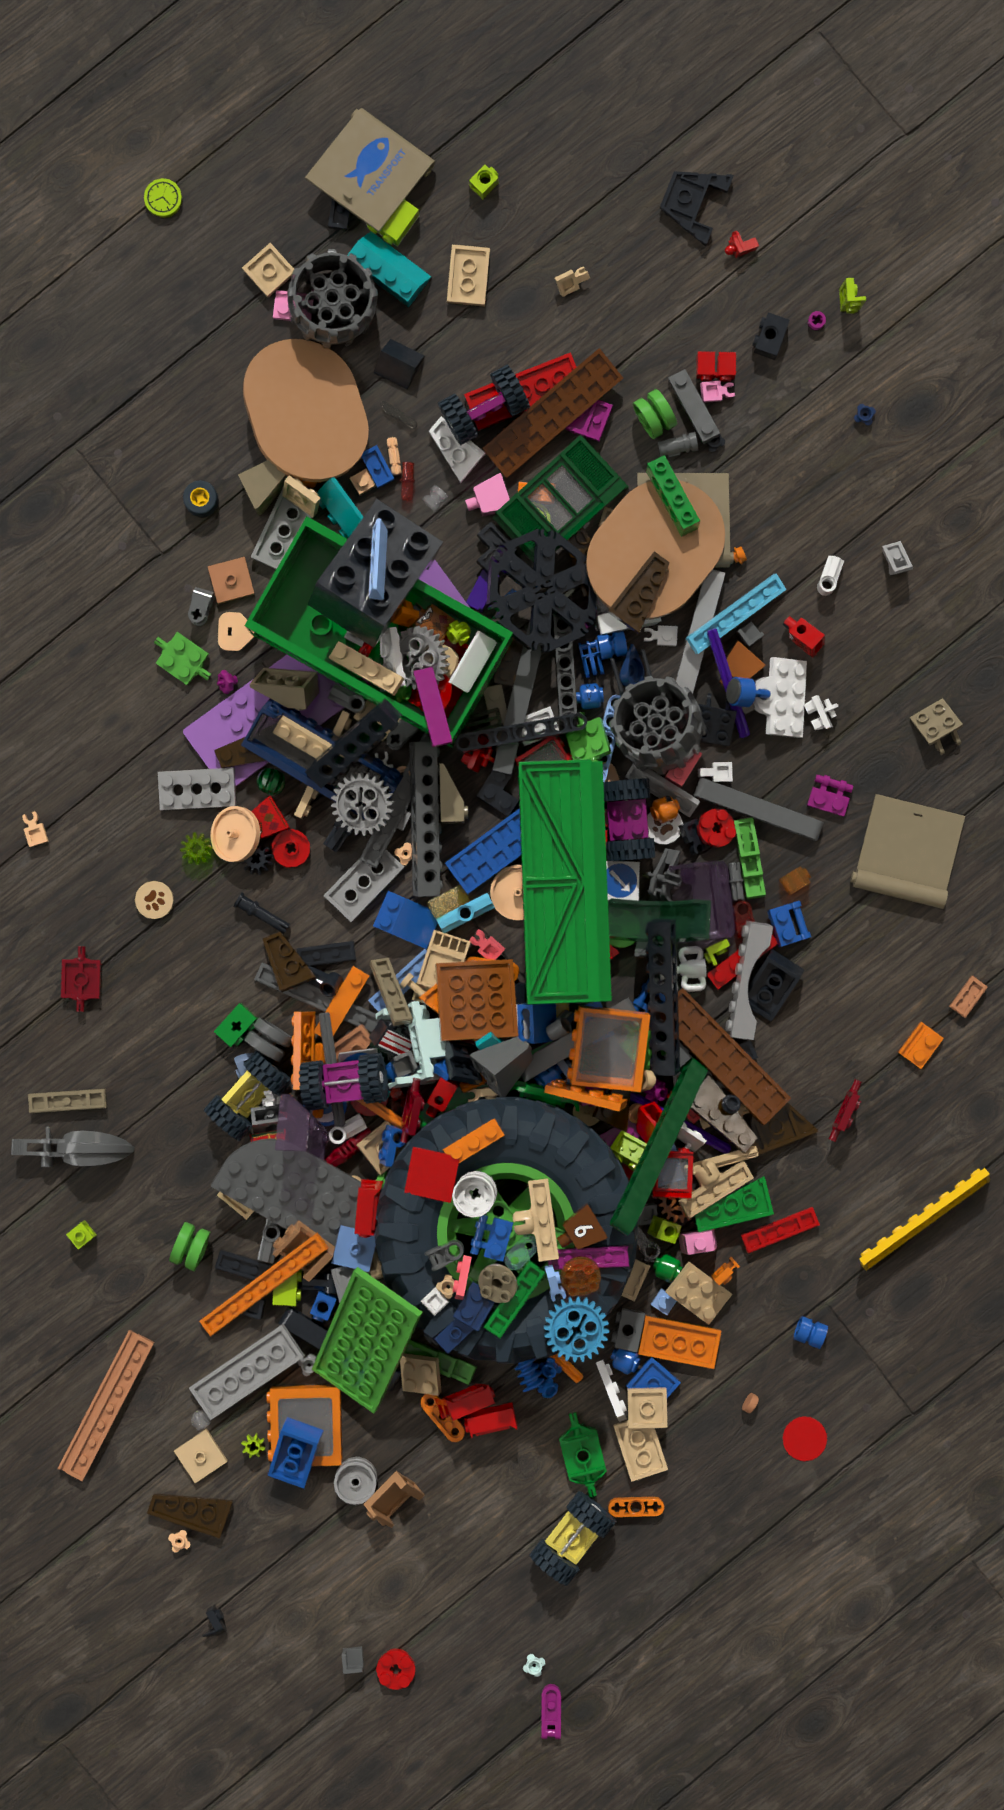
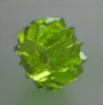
M194 832L193 839L186 835L188 843L181 841V844L185 845L186 848H181L180 852H187L182 858L187 859L190 857L188 860L189 864H192L195 859L196 865H200V858L206 863L207 859L204 856H212L207 850L213 849V846H206L211 840L207 838L203 841L205 835L202 833L198 838L197 833ZM195 844H198L197 846L199 847L201 846V850H198L197 854H195V851H192Z

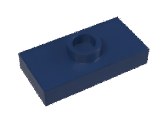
M454 1319L434 1339L449 1353L474 1329Z

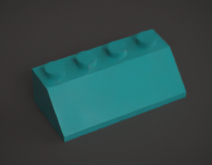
M371 231L358 240L347 255L349 256L350 253L356 255L357 262L364 269L369 268L373 273L372 280L408 308L432 278Z
M332 477L317 492L320 497L319 506L322 509L326 508L330 514L327 516L334 525L337 523L341 528L339 530L340 534L348 539L363 519V515L335 477Z

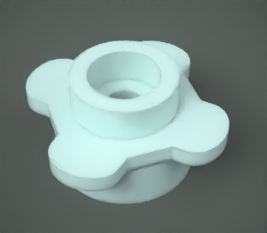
M529 1654L527 1656L528 1661L523 1666V1670L538 1677L542 1673L541 1670L542 1666L545 1665L544 1658H537L533 1654Z

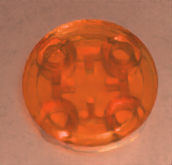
M575 1257L568 1260L561 1269V1283L570 1296L587 1295L598 1290L601 1273L599 1266L592 1259Z

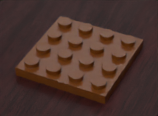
M513 959L435 964L440 1041L481 1039L489 1032H492L497 1038L518 1037Z

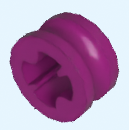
M820 311L813 312L808 319V325L813 330H820L826 322L825 315ZM817 317H820L819 322L822 323H817L816 325L813 324L814 320H812V318L816 319Z

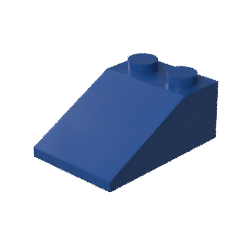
M388 891L373 926L427 949L433 931L438 924L436 919L442 914Z
M287 1417L279 1435L268 1476L305 1488L324 1430Z

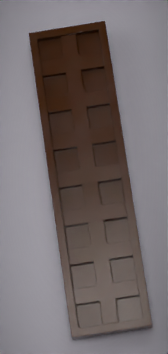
M598 348L531 405L530 408L525 410L483 446V451L507 478L623 379L622 375L602 350Z
M682 988L678 992L680 1042L732 1095L738 1097L740 1103L764 1126L791 1097ZM660 1012L661 1019L666 1020L665 1014Z

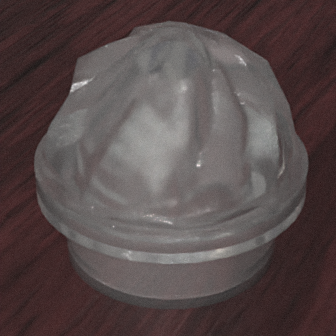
M195 1411L191 1418L192 1427H195L197 1431L210 1424L209 1417L204 1411Z

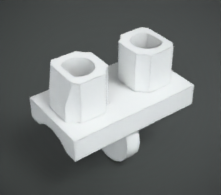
M819 695L812 697V700L804 705L808 714L818 711L820 715L819 718L811 721L815 730L833 727L826 712H829L831 718L837 716L834 709L839 707L837 703L832 705L830 700L826 699L824 703L827 708H824Z

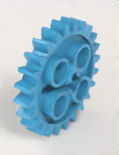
M569 1296L568 1303L561 1299V1306L554 1304L555 1312L549 1310V1314L552 1317H545V1321L549 1325H544V1329L549 1332L545 1333L544 1336L545 1338H551L547 1341V1345L554 1344L551 1349L552 1352L559 1350L558 1357L560 1358L565 1354L566 1361H568L570 1356L574 1362H576L577 1357H580L582 1362H584V1356L586 1355L592 1359V1352L597 1355L599 1354L597 1347L604 1348L601 1341L608 1340L603 1335L604 1333H609V1329L604 1328V1326L609 1324L608 1321L602 1320L606 1317L605 1313L599 1314L601 1307L594 1308L595 1301L588 1304L587 1297L584 1298L583 1302H580L579 1296L576 1297V1301H572V1298ZM577 1311L579 1316L577 1319L571 1320L568 1318L569 1313ZM587 1314V1317L579 1325L583 1315ZM588 1322L595 1323V1328L591 1331L585 1329V1325ZM579 1325V1328H580L581 1331H580V1332L576 1331V1332L573 1334L574 1331H573L572 1327H573V1326H574V1327H577V1326ZM560 1328L568 1330L565 1336H558L557 1331ZM572 1336L570 1343L566 1344V1341ZM581 1338L584 1340L582 1347L574 1346L576 1339Z

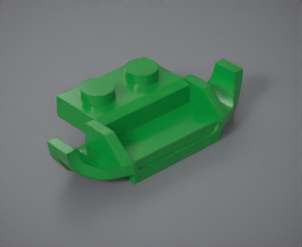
M517 1081L511 1088V1090L520 1091L519 1097H526V1099L535 1102L539 1100L553 1106L560 1105L561 1108L565 1107L566 1102L575 1105L576 1111L579 1112L580 1104L578 1101L544 1093L545 1086Z

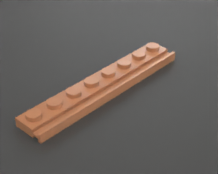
M132 1330L128 1331L57 1469H61L81 1481L84 1480L155 1342Z

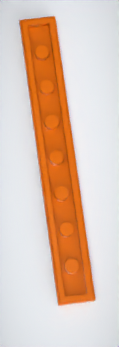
M317 1232L199 1322L211 1337L329 1247Z

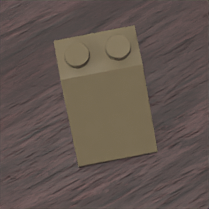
M263 668L249 684L250 688L287 708H294L298 711L307 709L319 694L318 674L313 671Z
M440 764L441 823L465 824V819H468V806H464V801L445 765Z

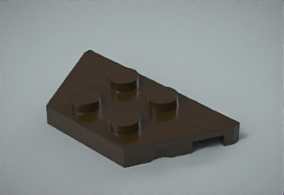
M788 1102L764 1126L753 1115L751 1116L750 1129L757 1137L751 1146L757 1147L759 1155L818 1132V1129Z

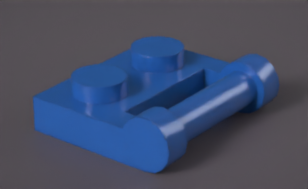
M800 900L767 910L778 947L812 937L804 921ZM790 909L794 911L800 935H796L789 913Z

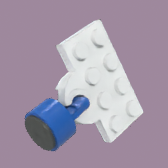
M772 657L770 658L769 677L760 678L755 682L750 678H732L728 683L726 691L729 704L739 707H750L754 704L756 711L767 715L766 734L803 737L807 661Z

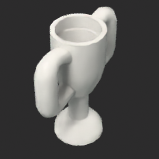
M698 946L681 948L678 953L681 964L677 966V974L682 976L681 987L687 992L702 991L706 987L705 959H703V950ZM685 954H698L697 959L687 961L684 957ZM659 974L660 981L664 980V976ZM688 978H698L700 984H687Z

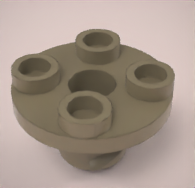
M488 1265L479 1275L480 1294L486 1299L488 1298L497 1303H507L517 1292L518 1284L515 1275L509 1268L503 1265Z

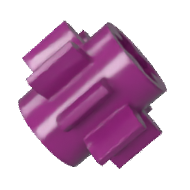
M656 1079L653 1088L644 1091L647 1094L645 1098L652 1102L655 1101L656 1104L658 1100L663 1101L668 1094V1090L665 1088L666 1083Z

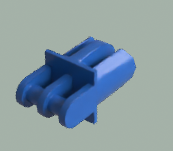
M597 639L591 643L586 641V644L582 645L578 643L586 678L590 677L587 659H589L593 676L597 675L594 662L595 657L597 658L600 674H604ZM596 647L597 652L591 653L590 648ZM588 649L589 654L583 655L582 650Z

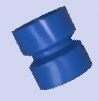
M624 631L614 632L612 636L608 634L597 636L601 660L612 658L613 655L617 657L627 655Z
M801 1316L793 1339L802 1343L808 1341L810 1346L820 1349L824 1343L828 1326L820 1322L814 1324L812 1319Z

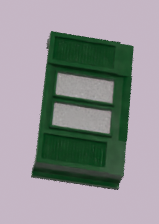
M580 435L498 509L492 519L512 540L536 529H544L546 537L548 532L553 530V532L559 533L568 541L620 492H624L629 486L588 441ZM528 541L519 545L518 547L534 563L535 543ZM557 546L556 549H555V552H556L561 546Z

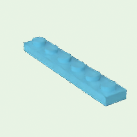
M777 574L771 575L686 637L695 654H699L711 645L707 635L708 630L716 628L721 638L786 590L785 586Z

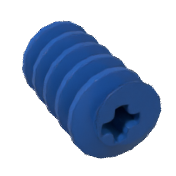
M536 1358L520 1362L515 1368V1371L521 1370L517 1377L524 1378L520 1385H527L523 1392L533 1390L541 1386L545 1381L544 1377H539L542 1374L541 1370H536L539 1364L537 1362L532 1363Z

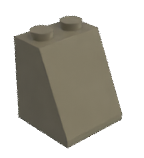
M269 460L238 474L258 516L262 515L284 487V481L288 477V475L279 471Z

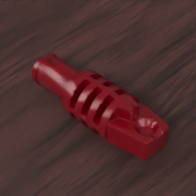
M367 1127L359 1135L350 1137L340 1147L335 1148L325 1159L327 1163L337 1167L348 1161L347 1159L360 1152L357 1144L367 1137L371 1130Z

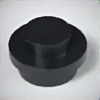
M734 1095L725 1096L721 1102L723 1110L728 1114L738 1112L740 1109L739 1098Z

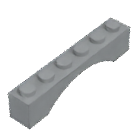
M746 921V925L742 928L743 943L740 944L738 950L740 961L736 964L735 974L737 978L736 982L732 985L734 996L733 1001L729 1003L730 1019L726 1021L725 1026L727 1033L731 1037L754 1040L757 1021L749 1005L748 981L755 962L770 946L773 926L770 924Z

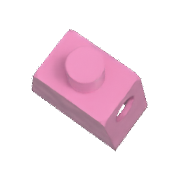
M501 473L473 488L475 497L467 499L465 502L468 511L480 508L482 516L495 514L510 499Z
M714 1229L698 1232V1230L683 1232L679 1235L681 1253L691 1255L714 1251L717 1248Z

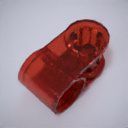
M737 901L733 905L737 938H741L742 928L746 925V921L755 922L752 907L746 901ZM740 904H745L747 907V911L743 915L737 911Z

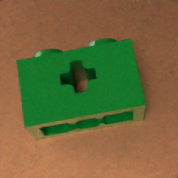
M239 1003L215 1029L214 1033L230 1047L238 1046L245 1039L243 1037L247 1030L250 1032L255 1028L254 1024L258 1017L242 1003ZM241 1022L240 1027L242 1029L234 1030L235 1025L233 1023Z

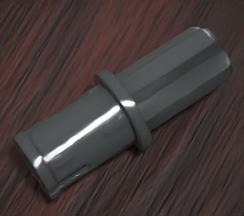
M740 862L728 863L730 881L728 882L731 883L733 901H741L744 899L742 886L744 879L741 877Z

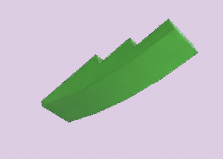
M753 818L735 820L736 840L746 899L766 897Z
M411 1339L404 1352L405 1354L438 1358L440 1374L449 1378L452 1377L470 1385L477 1366Z

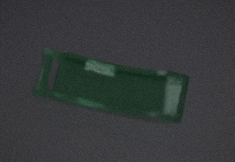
M611 898L608 900L609 939L648 942V936L645 933L647 922L652 919H676V942L708 940L711 901L700 899L637 901ZM657 936L658 942H664L661 936Z

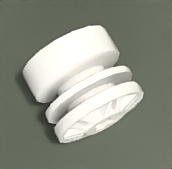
M480 1171L468 1172L460 1178L454 1187L453 1203L457 1210L465 1216H482L491 1209L496 1201L497 1188L492 1177ZM477 1188L479 1189L478 1193L481 1195L474 1197L472 1191Z

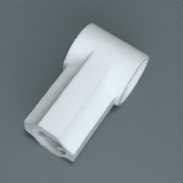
M828 556L820 581L817 584V590L821 595H830L836 588L844 560L841 558ZM822 582H829L831 589H825L822 586Z
M360 1113L346 1120L344 1126L333 1127L329 1132L331 1142L340 1144L366 1129L367 1126ZM338 1129L343 1132L341 1140H336L333 1137L334 1130Z

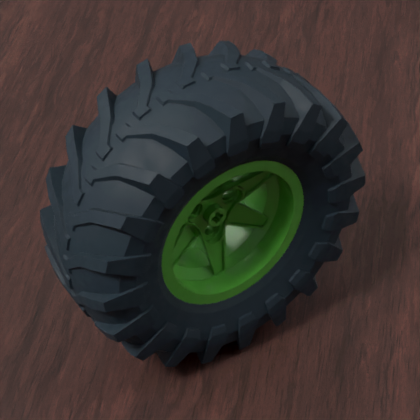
M496 1097L495 1099L472 1101L460 1105L454 1110L445 1112L425 1125L420 1132L410 1139L395 1159L385 1178L377 1206L375 1243L386 1285L390 1290L423 1312L417 1326L421 1330L424 1329L425 1335L437 1343L434 1338L455 1319L452 1316L462 1300L455 1299L456 1293L454 1292L452 1297L448 1299L449 1303L435 1316L421 1300L436 1287L438 1282L444 1280L445 1275L449 1274L454 1281H459L460 1273H457L456 1270L458 1260L462 1261L464 1254L461 1258L443 1268L432 1271L431 1268L433 1266L428 1256H425L424 1253L436 1246L457 1240L456 1233L475 1236L477 1229L475 1225L476 1221H479V1217L457 1219L459 1211L453 1203V1197L449 1203L404 1192L412 1149L417 1147L445 1153L443 1151L444 1148L495 1118L505 1136L459 1163L454 1187L463 1175L473 1171L484 1172L492 1177L493 1180L515 1179L528 1183V1181L548 1179L551 1204L557 1219L555 1234L558 1249H563L557 1240L558 1236L566 1232L563 1223L586 1203H588L608 1237L586 1247L628 1246L629 1267L554 1270V1272H559L561 1283L558 1285L564 1288L566 1293L565 1299H563L562 1294H556L555 1301H552L547 1274L545 1273L501 1338H498L484 1328V1325L499 1305V1303L495 1302L479 1331L473 1330L452 1349L458 1351L457 1353L473 1360H493L503 1364H516L533 1358H546L558 1353L559 1350L555 1352L551 1350L554 1344L547 1345V1341L551 1338H545L544 1334L549 1331L544 1329V1325H549L545 1321V1317H552L549 1314V1310L555 1312L554 1304L561 1306V1299L568 1303L569 1296L572 1298V1301H576V1297L579 1296L580 1302H583L584 1298L587 1297L588 1304L595 1301L594 1308L601 1307L599 1314L605 1313L607 1316L621 1298L634 1267L638 1242V1221L628 1236H625L610 1225V1220L629 1180L610 1147L592 1128L561 1108L541 1101L535 1102L521 1097ZM529 1186L509 1206L497 1191L496 1201L487 1212L488 1219L486 1223L492 1225L494 1217L513 1222V1214L516 1211L529 1210L531 1208ZM501 1206L504 1209V1213L496 1216L493 1213V1208ZM525 1221L513 1222L506 1249V1255L519 1274L530 1260L526 1243L536 1242L534 1234L517 1235L515 1233L514 1226L523 1225ZM484 1230L482 1237L486 1239L485 1242L489 1238L490 1231ZM572 1242V1243H570L569 1245L565 1246L564 1248H576V1247H575L574 1243ZM457 1245L450 1246L451 1254L458 1255L460 1253V1248ZM485 1248L481 1249L474 1266L470 1263L464 1295L472 1282L479 1285L478 1279L481 1271L497 1261L484 1257ZM544 1261L539 1267L546 1271L545 1266H548V1261ZM571 1311L568 1318L575 1320L578 1318L579 1313ZM587 1314L583 1315L579 1325L587 1317ZM588 1322L585 1325V1329L588 1331L595 1328L594 1322ZM578 1325L577 1327H574V1326L572 1327V1329H573V1331H574L573 1334H574L576 1331H578V1332L581 1331L580 1328H579V1325ZM560 1328L557 1331V1335L565 1336L568 1330ZM572 1336L566 1341V1344L570 1343ZM576 1339L574 1343L579 1342L582 1339Z

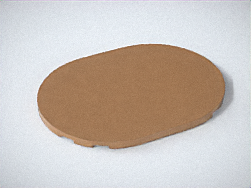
M288 339L275 342L262 349L253 358L245 373L243 398L256 442L264 457L282 473L300 478L302 481H328L332 477L338 478L347 473L358 463L363 455L369 431L361 397L354 376L347 364L332 350L323 348V345L303 339Z
M678 480L700 519L699 528L682 537L651 481L636 487L620 501L594 534L587 552V575L593 591L603 604L610 609L654 551L670 563L646 620L657 619L680 609L692 597L717 565L725 543V527L721 513L713 500L705 492L690 483Z

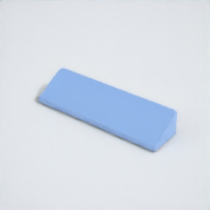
M380 518L376 519L372 529L368 597L383 600L388 531Z

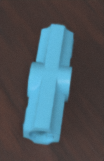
M488 893L438 917L436 920L442 932L446 933L495 907ZM463 908H468L471 911V915L467 919L460 916V911Z

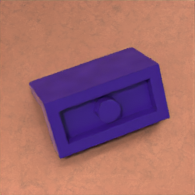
M484 570L481 571L466 601L469 607L483 613L487 603L488 574Z

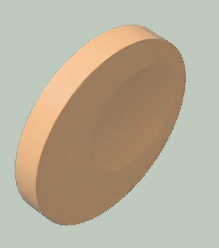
M231 806L222 810L216 816L211 828V843L215 853L225 861L242 862L255 852L260 840V826L256 816L244 807Z
M512 865L504 868L495 876L491 884L490 896L495 909L502 916L511 920H524L522 865Z

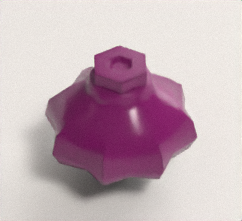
M222 670L218 674L217 685L224 694H229L234 689V685L238 683V679L235 675L232 676L226 670Z

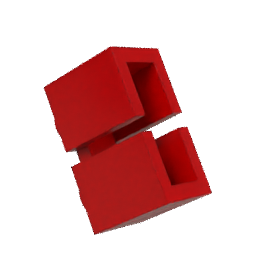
M715 352L697 353L696 379H701L702 382H710L713 378L720 379L721 382L734 380L736 376V352H719V356H717V372H715Z

